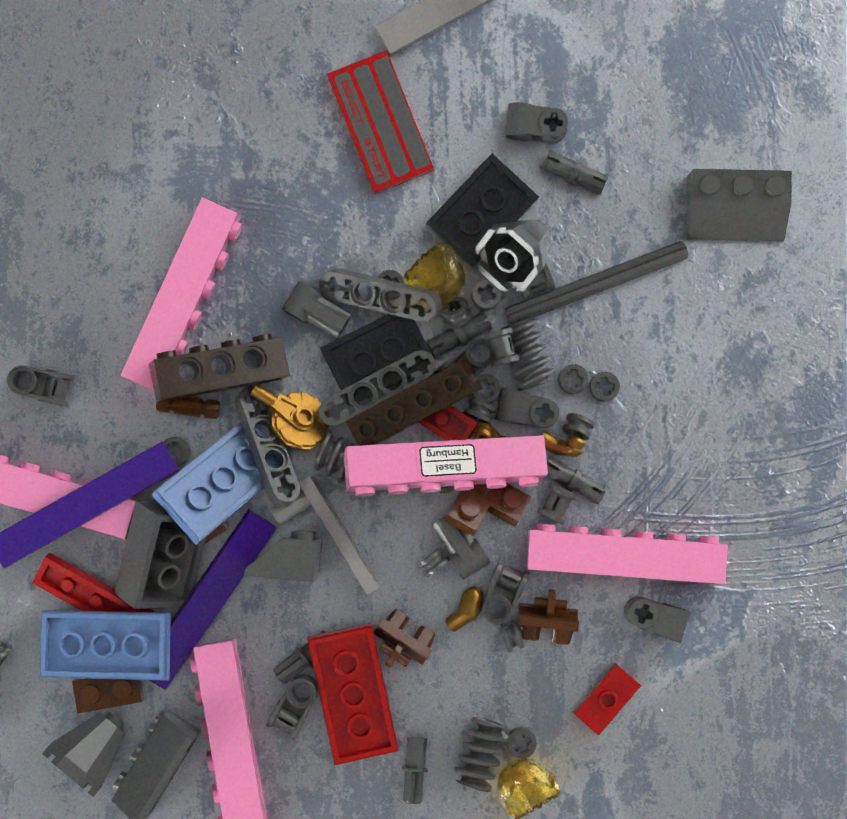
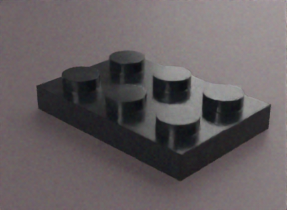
M491 153L426 222V226L473 269L481 261V256L476 254L475 247L486 232L495 224L518 221L539 199V196Z
M387 314L320 347L340 390L415 351L423 350L431 353L415 320ZM417 357L415 358L416 365L407 370L406 363L399 367L405 372L406 378H408L410 374L416 371L427 369L430 361ZM393 371L386 373L383 377L385 388L402 381L401 376ZM367 387L358 388L354 393L355 402L358 403L372 396V391ZM348 394L343 395L348 406H352Z

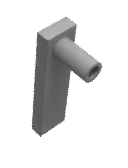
M421 0L377 24L375 31L389 56L392 57L493 0Z
M313 475L299 482L302 489L298 498L290 506L283 508L274 506L270 509L276 521L282 525L313 506L366 594L369 595L380 588L379 581Z

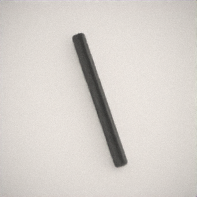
M683 241L673 243L506 307L505 315L510 325L534 318L688 258L687 247Z

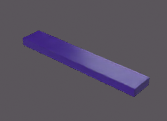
M163 441L1 531L0 564L2 567L7 568L180 471Z
M248 508L171 620L170 679L149 681L166 690L193 651V647L197 645L244 577L245 568L255 561L277 529L275 525Z

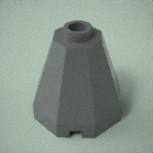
M522 220L493 225L475 247L476 254L481 256V262L479 263L480 273L501 291H509L511 288H518L516 291H525L544 269L552 242L550 229L540 220Z
M99 712L53 741L42 754L48 759L52 754L56 756L51 762L81 788H85L89 784L92 788L88 793L94 797L103 786L125 733L120 729L124 724L110 712L106 716Z

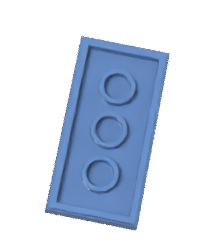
M241 422L152 494L156 501L196 545L264 489ZM258 425L254 426L256 435L261 438H268ZM265 455L267 465L272 468L280 467L281 463L276 455Z
M41 611L40 677L169 680L171 613Z

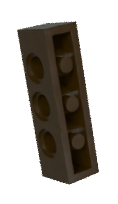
M264 334L252 337L253 342L241 344L240 339L222 342L221 348L209 350L208 345H200L189 348V354L177 355L176 350L156 354L157 359L149 363L156 403L287 378L290 376L283 338L272 339L271 334ZM245 353L253 354L256 357L258 363L256 369L248 368L245 365ZM213 359H220L225 363L226 372L224 375L213 371ZM186 364L193 368V380L189 381L181 377L179 373L180 365Z
M469 360L460 361L346 421L358 446L377 445L482 390L483 387Z

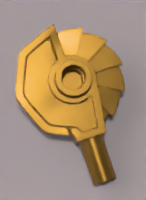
M257 383L250 394L270 407L268 411L271 412V428L284 446L302 451H310L323 442L329 425L324 423L320 417L319 408L321 402L317 397L313 398L305 392L300 394L289 393L286 396L279 394L276 396Z

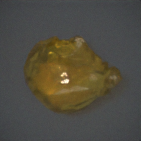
M438 242L435 246L428 249L427 253L421 254V258H418L415 264L405 272L404 278L407 279L408 285L436 292L441 298L442 305H445L459 295L464 287L466 275L463 266L457 259L456 252L450 249L449 244L445 245L443 242Z
M522 758L510 763L500 772L497 779L500 806L507 811L508 817L512 816L513 819H521L528 813L533 812L535 808H541L542 804H546L560 795L554 773L548 771L533 759Z

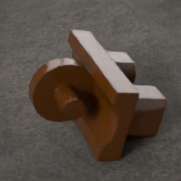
M548 589L547 598L535 597L534 604L519 603L518 617L519 625H521L522 639L539 640L541 628L553 629V642L568 645L573 631L578 632V610L567 608L566 600L555 599L556 591L554 589Z
M395 609L386 620L383 618L374 630V635L384 640L379 650L389 656L385 665L391 668L396 660L407 667L411 658L423 665L433 651L430 647L436 634L428 628L420 626L415 635L411 637L402 631L410 618L398 609Z

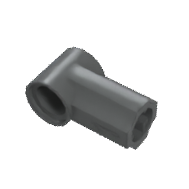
M298 281L282 310L303 323L307 324L309 322L338 339L347 326L351 314L322 298L323 295L313 288Z
M445 516L433 523L432 526L450 553L448 555L464 580L491 562L477 539H473L470 534L444 521Z

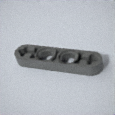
M333 269L323 274L319 281L321 293L330 300L420 322H427L433 319L442 309L440 296L432 290L353 271ZM336 278L337 284L344 286L350 284V287H342L335 291V285L330 284V280ZM360 283H366L371 287L372 297L370 300L360 296L358 292ZM390 290L398 291L401 294L402 304L400 307H395L389 302L388 294ZM424 299H427L426 303L427 305L431 306L432 309H430L427 312H424V306L414 304L411 307L409 306L411 302L419 303Z
M415 351L333 394L320 405L319 414L321 419L330 426L342 425L359 414L426 380L435 372L436 362L434 357L427 351ZM415 358L428 359L430 361V364L427 366L428 372L422 374L419 370L410 374L414 381L407 383L406 374L399 366L406 363L408 370L416 365ZM393 371L401 376L402 383L398 389L389 390L385 388L383 377L386 373ZM367 387L372 391L373 399L368 405L363 406L355 402L354 393L358 388ZM348 394L349 401L356 411L350 414L349 408H346L340 412L341 418L339 420H335L333 417L327 418L325 413L329 411L328 404L333 402L336 406H340L345 403L341 397Z
M249 385L244 387L236 397L235 407L270 502L280 508L288 507L298 498L300 485L286 446L283 445L271 428V412L268 411L270 407L250 394L255 385ZM248 396L251 401H257L255 407H253L252 403H246L245 400ZM257 424L265 425L270 432L269 438H261L256 435L254 426ZM265 455H276L280 460V467L272 468L267 465ZM284 473V476L280 479L279 475ZM282 486L283 489H289L290 493L286 496L285 493H279L277 489Z

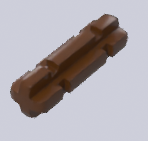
M185 397L156 403V411L170 413V410H172L174 414L200 417V414H203L204 418L217 419L220 414V402L212 399H207V402H203V398Z

